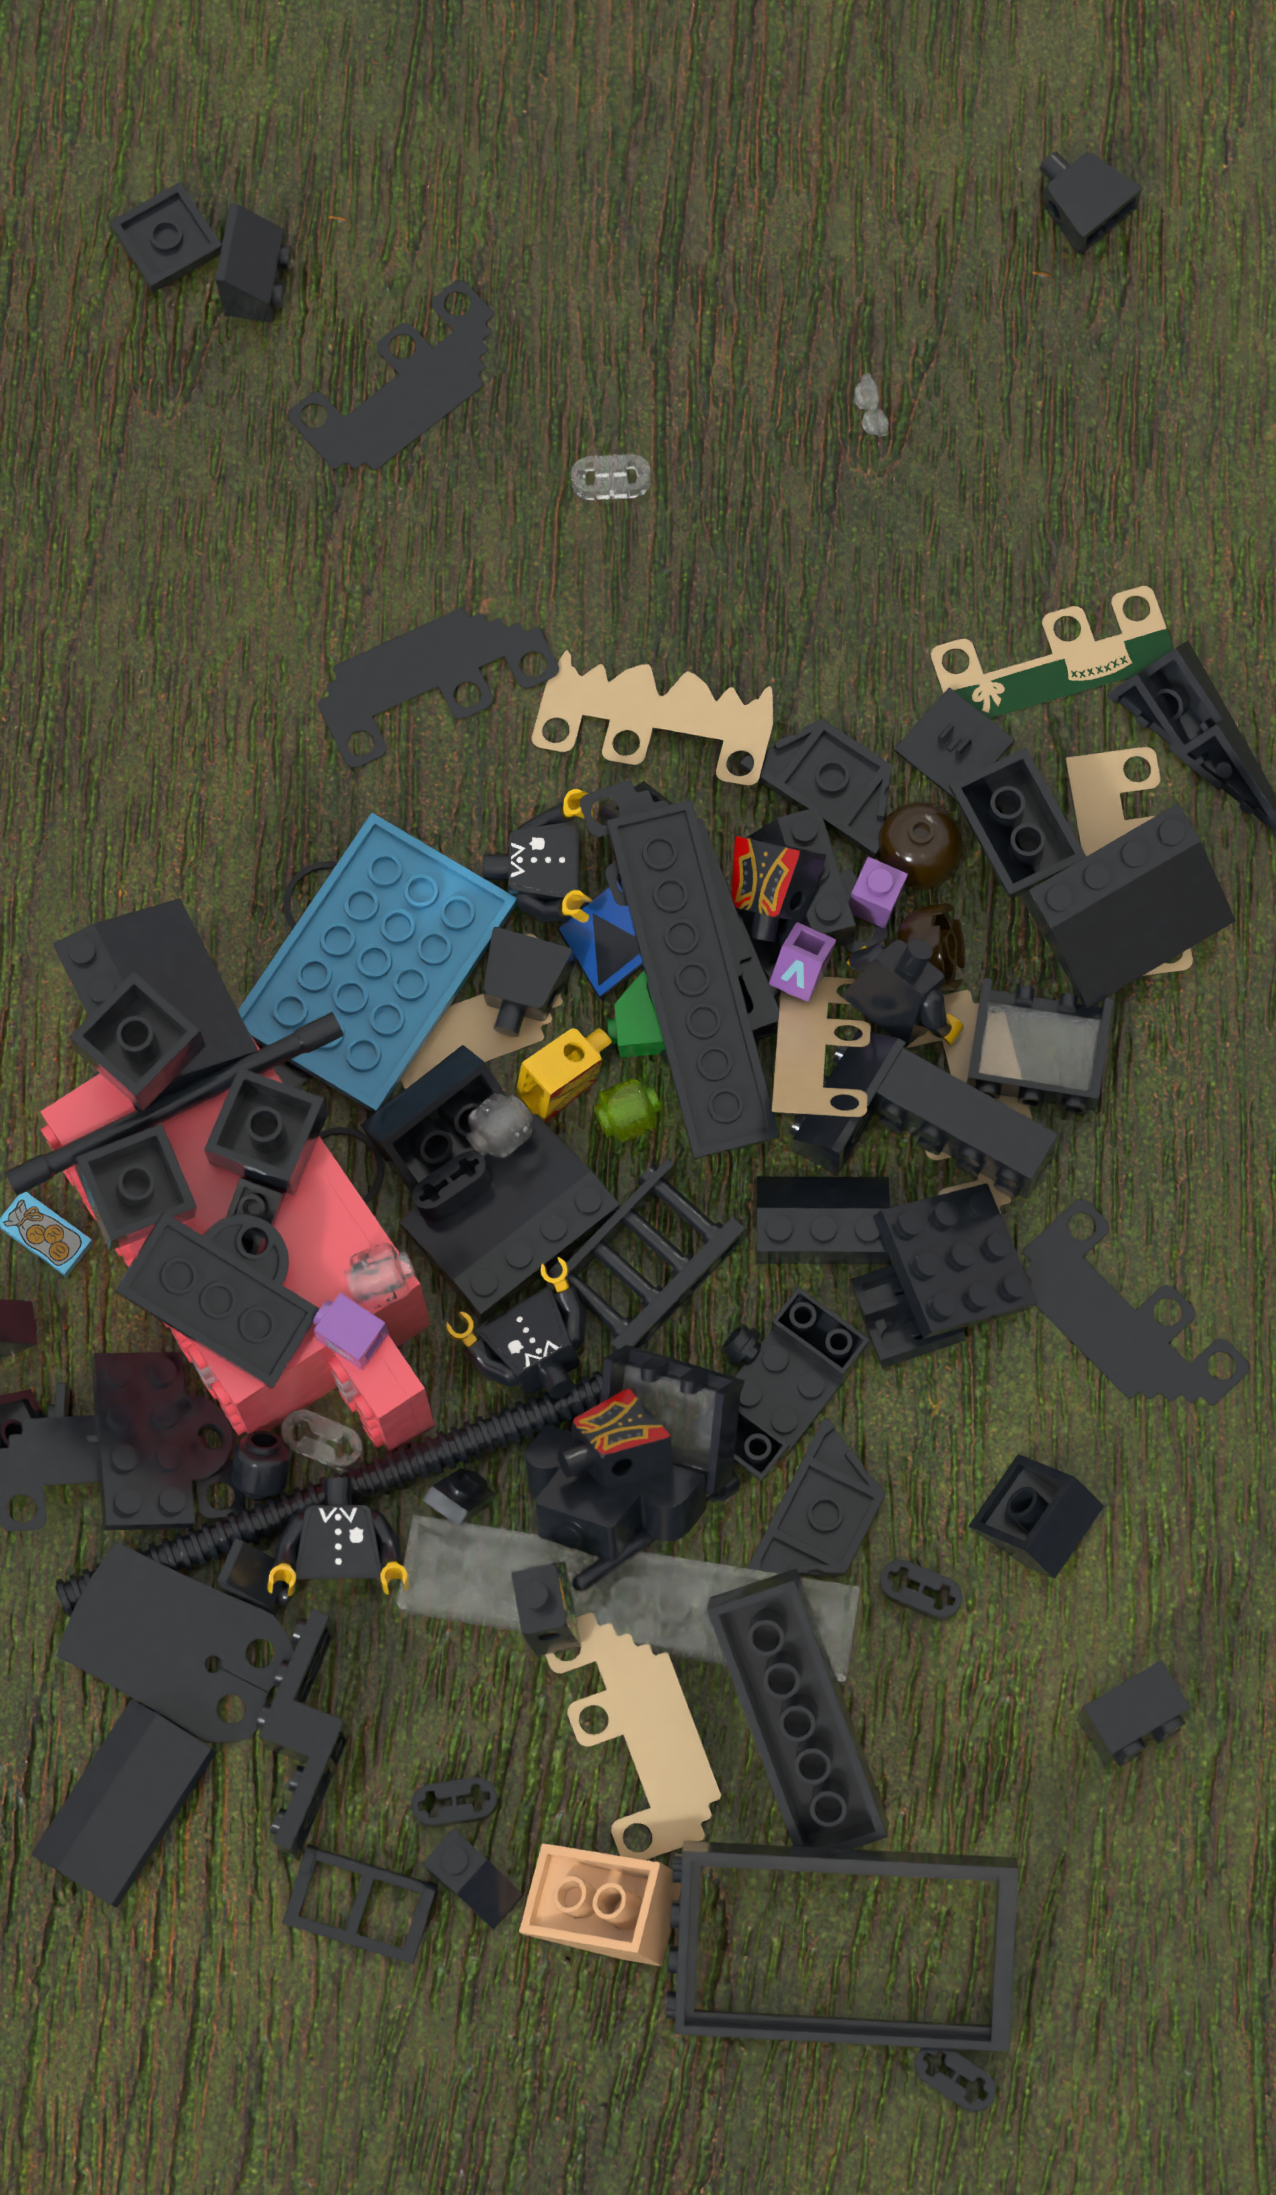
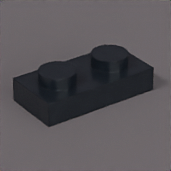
M460 1468L432 1485L423 1501L460 1526L487 1509L497 1493L487 1487L488 1482L480 1474Z

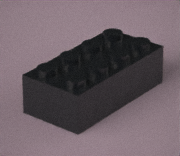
M904 1048L876 1092L875 1115L880 1117L878 1121L885 1128L897 1134H901L904 1130L918 1138L917 1144L924 1150L934 1155H940L943 1152L956 1159L955 1165L965 1173L974 1177H978L981 1173L995 1181L993 1186L1008 1197L1017 1198L1020 1195L1028 1200L1054 1155L1058 1137L1057 1133Z

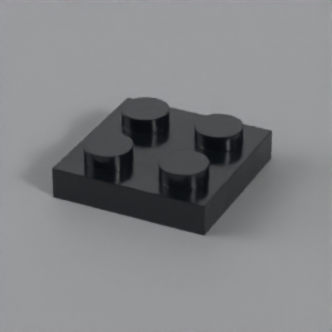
M181 182L109 222L112 232L152 293L221 254V242Z

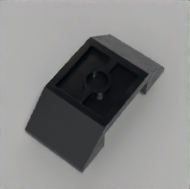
M799 1287L772 1320L771 1330L760 1343L761 1347L757 1354L747 1364L743 1365L735 1376L745 1380L740 1395L734 1461L761 1481L795 1448L841 1388L870 1342L869 1338ZM715 1395L690 1426L692 1430L710 1443Z

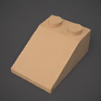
M542 1843L519 1932L524 1935L623 1960L662 1966L672 1929L670 1928L671 1901L679 1900L681 1883L672 1882L673 1870L659 1862Z

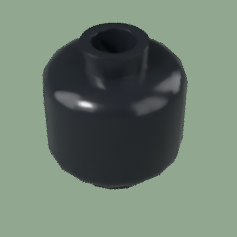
M269 1431L250 1433L235 1445L232 1483L239 1491L246 1494L248 1498L257 1501L267 1500V1498L283 1492L289 1483L291 1449L275 1433Z

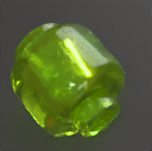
M635 1078L628 1079L603 1090L599 1094V1104L593 1106L607 1138L613 1136L619 1142H626L652 1131L657 1125L655 1113L662 1110L654 1088L650 1086L644 1089L641 1082Z

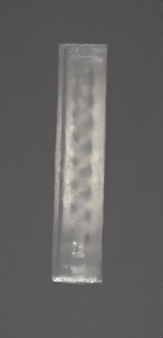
M413 1514L403 1565L407 1571L410 1585L409 1589L405 1591L403 1581L401 1580L397 1605L400 1612L522 1632L511 1572L555 1562H566L576 1617L591 1612L594 1614L598 1625L612 1624L616 1635L630 1634L636 1646L646 1643L650 1644L653 1654L666 1652L671 1657L727 1666L707 1612L710 1597L777 1575V1573L640 1551L588 1590L578 1592L573 1588V1578L597 1561L599 1557L542 1539L537 1534L463 1523L458 1526L450 1520ZM800 1577L838 1683L845 1685L860 1587Z

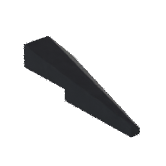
M1189 640L1106 694L1114 704L1120 703L1136 716V722L1144 729L1150 728L1169 744L1168 749L1216 789L1225 790L1241 804L1239 808L1246 814L1255 815L1273 830L1272 835L1276 838V794Z

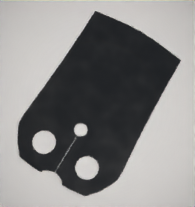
M115 1542L80 1595L56 1656L131 1696L195 1736L208 1742L218 1743L235 1742L253 1736L257 1730L256 1722L259 1713L266 1702L267 1692L275 1686L274 1679L283 1660L290 1662L294 1649L289 1636L280 1622L269 1612L185 1576ZM256 1639H265L274 1647V1659L270 1665L264 1668L253 1667L246 1658L247 1646ZM217 1656L221 1659L222 1669L215 1673L209 1672L205 1668V1661L208 1657ZM226 1695H238L246 1704L245 1716L237 1723H226L217 1714L218 1702Z

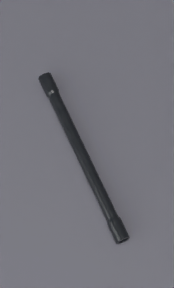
M330 1012L296 1029L294 1033L151 1102L143 1112L137 1109L47 1154H40L5 1171V1174L16 1196L53 1179L56 1174L74 1166L77 1156L154 1127L230 1090L239 1067L262 1074L301 1054L310 1053L343 1037L342 1029L333 1012Z

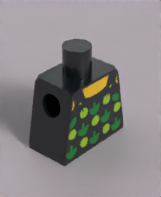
M555 1562L511 1572L522 1634L536 1656L582 1647L566 1562ZM551 1632H556V1633H557V1634L552 1635V1636H545V1637H543V1634H545V1633H551Z

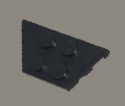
M823 719L804 727L797 735H788L774 742V746L766 750L758 781L802 811L820 807L826 827L874 859L878 856V832L884 823L892 765ZM751 754L744 757L740 762V769L749 774L754 767V759Z
M823 1418L747 1567L746 1573L752 1576H774L797 1568L799 1576H846L886 1493L874 1477L868 1474L862 1466L861 1460L845 1444L830 1420Z

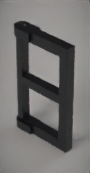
M307 1844L306 1849L303 1851L299 1872L282 1923L414 1964L434 1899L438 1894V1884L429 1881L425 1882ZM317 1861L363 1875L346 1931L300 1916ZM375 1879L421 1893L404 1949L358 1935Z

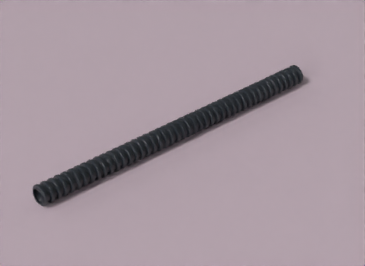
M597 1370L593 1372L594 1377L589 1379L585 1375L580 1377L581 1382L576 1384L573 1382L571 1391L561 1398H551L547 1391H543L540 1398L535 1399L534 1396H530L527 1403L522 1404L521 1401H517L514 1408L509 1409L508 1406L502 1407L503 1412L499 1414L491 1411L489 1412L490 1417L486 1419L478 1416L476 1417L477 1422L473 1424L465 1421L463 1422L464 1427L457 1429L456 1426L450 1427L451 1432L444 1434L443 1431L437 1432V1438L424 1437V1443L411 1442V1448L405 1450L404 1446L398 1447V1453L392 1455L388 1451L385 1452V1458L379 1460L375 1456L372 1458V1463L366 1465L362 1461L357 1469L353 1470L349 1466L345 1468L346 1473L339 1475V1472L336 1471L332 1475L333 1477H352V1503H365L364 1499L369 1497L372 1500L378 1499L377 1494L381 1492L389 1495L391 1494L390 1489L394 1487L402 1490L404 1489L403 1484L410 1482L411 1485L417 1484V1478L430 1479V1473L443 1474V1468L448 1466L451 1470L456 1469V1463L461 1461L464 1465L469 1464V1458L475 1456L479 1460L484 1452L488 1451L492 1455L497 1447L501 1446L505 1450L509 1447L508 1443L514 1441L517 1445L522 1442L521 1438L527 1436L529 1440L535 1437L534 1433L541 1432L546 1424L560 1428V1423L564 1421L568 1425L571 1424L573 1418L600 1404L603 1373L600 1374ZM634 1371L632 1392L638 1398V1393L642 1391L645 1394L651 1393L652 1383L642 1381L640 1379L641 1373ZM325 1476L319 1478L320 1483L313 1485L312 1482H308L305 1489L300 1490L299 1487H295L292 1494L287 1495L286 1492L280 1493L281 1498L277 1500L269 1497L264 1505L256 1502L251 1510L243 1507L238 1515H234L233 1512L228 1513V1518L225 1520H221L220 1517L215 1518V1524L208 1526L207 1522L202 1523V1529L195 1531L192 1527L188 1529L189 1534L182 1536L179 1532L175 1534V1539L171 1541L166 1537L162 1539V1544L158 1546L155 1543L148 1544L149 1549L142 1551L141 1548H138L135 1551L181 1573L180 1570L186 1568L189 1572L193 1571L194 1565L198 1563L202 1567L206 1566L207 1560L211 1558L215 1562L221 1559L220 1555L224 1553L229 1554L235 1538L247 1544L253 1543L254 1546L260 1545L259 1540L265 1537L267 1541L273 1540V1534L279 1532L281 1536L292 1516L298 1512L305 1511L307 1504H325ZM86 1568L82 1570L83 1575L77 1577L73 1573L69 1575L70 1580L65 1582L61 1578L56 1580L55 1589L64 1613L68 1614L69 1617H71L80 1595L96 1570L90 1572Z

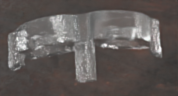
M870 373L864 374L854 392L856 405L868 410L863 416V428L866 432L877 434L879 437L887 435L888 421L884 412L878 408L879 398L876 384L871 379Z

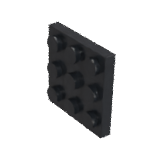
M988 1183L883 1209L873 1216L923 1339L1029 1310L1038 1304Z

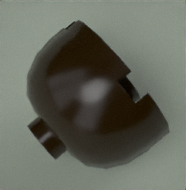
M915 801L899 806L887 816L878 832L879 851L877 858L879 862L907 873L906 886L915 887L914 890L925 891L941 886L953 876L961 859L963 840L957 822L945 809L933 803Z
M948 903L920 907L908 914L898 928L897 939H892L890 942L891 945L896 940H902L908 945L911 940L919 939L928 943L933 950V955L929 962L939 969L945 977L942 991L957 990L961 986L963 979H955L956 966L965 968L962 926L959 919L950 918L948 912L955 910V908Z

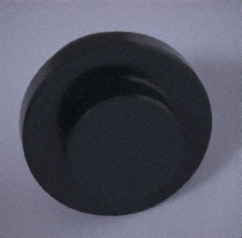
M741 1324L728 1336L721 1347V1352L727 1356L726 1361L731 1366L739 1362L745 1365L757 1354L761 1347V1344L757 1341L760 1331L755 1327L749 1329L745 1324Z

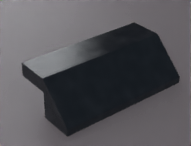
M130 1700L31 1855L70 1878L90 1893L118 1908L217 1752L154 1711Z

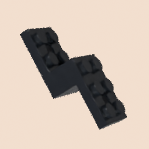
M314 1609L311 1610L308 1620L305 1618L299 1620L291 1643L296 1644L295 1651L290 1662L283 1660L274 1679V1685L278 1687L276 1696L272 1704L264 1703L256 1722V1728L261 1729L259 1738L268 1750L306 1764L305 1767L298 1765L295 1769L288 1791L293 1792L287 1810L279 1809L270 1830V1834L275 1835L273 1843L281 1854L299 1860L351 1735L344 1720L305 1705L336 1632L330 1616Z

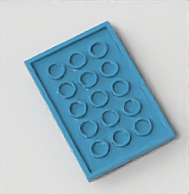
M371 813L238 1012L253 1040L263 1047L333 1012L344 1036L310 1053L301 1054L288 1062L375 1114L385 1105L490 947L494 926L502 928L517 906L516 897L374 813Z

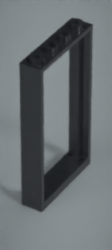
M684 1841L683 1855L674 1854L672 1882L681 1883V1900L671 1901L670 1928H679L678 1946H669L668 1973L677 1974L676 1991H667L666 2019H675L674 2034L1009 2052L1019 1869L1017 1858ZM701 1866L997 1881L990 2024L979 2025L694 2010Z

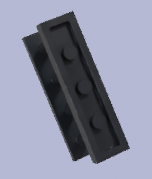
M668 1158L659 1167L653 1164L642 1174L637 1182L640 1187L569 1261L562 1258L567 1263L569 1269L568 1276L566 1277L568 1285L574 1286L580 1302L613 1331L611 1337L615 1340L611 1343L612 1353L625 1345L641 1349L745 1240V1227L733 1216L725 1225L720 1222L715 1224L668 1182L674 1176V1163ZM655 1195L659 1196L704 1237L702 1242L705 1246L694 1257L690 1253L684 1255L639 1214L642 1208ZM625 1226L633 1231L673 1268L672 1274L675 1277L664 1288L660 1285L653 1286L608 1245ZM595 1257L643 1299L642 1305L645 1308L634 1320L629 1316L627 1318L622 1317L578 1276ZM559 1261L548 1273V1276L553 1279L560 1277L563 1272ZM548 1282L546 1284V1287L549 1286L552 1293L556 1291L553 1283Z

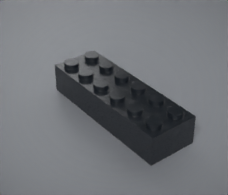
M797 1568L710 1597L707 1612L793 1846L854 1849L887 1838L889 1820Z

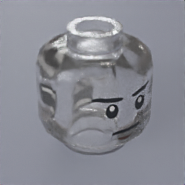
M495 1093L468 1116L467 1121L472 1132L467 1135V1139L481 1155L485 1156L489 1152L497 1158L504 1159L529 1139L532 1133L530 1123L534 1119L527 1107L514 1094H510L507 1097L503 1094Z
M381 1243L354 1254L349 1260L350 1269L344 1271L355 1302L357 1304L364 1302L368 1308L373 1310L407 1297L410 1292L408 1279L416 1276L407 1252L403 1251L397 1254L394 1247L389 1243Z

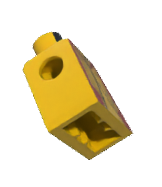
M571 1028L522 1062L515 1095L533 1115L537 1114L545 1123H548L597 1081L602 1058L614 1049L611 1039L599 1028L586 1038L577 1029Z

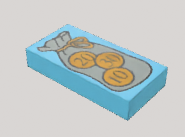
M27 1192L18 1195L0 1218V1229L66 1278L94 1244L92 1239Z

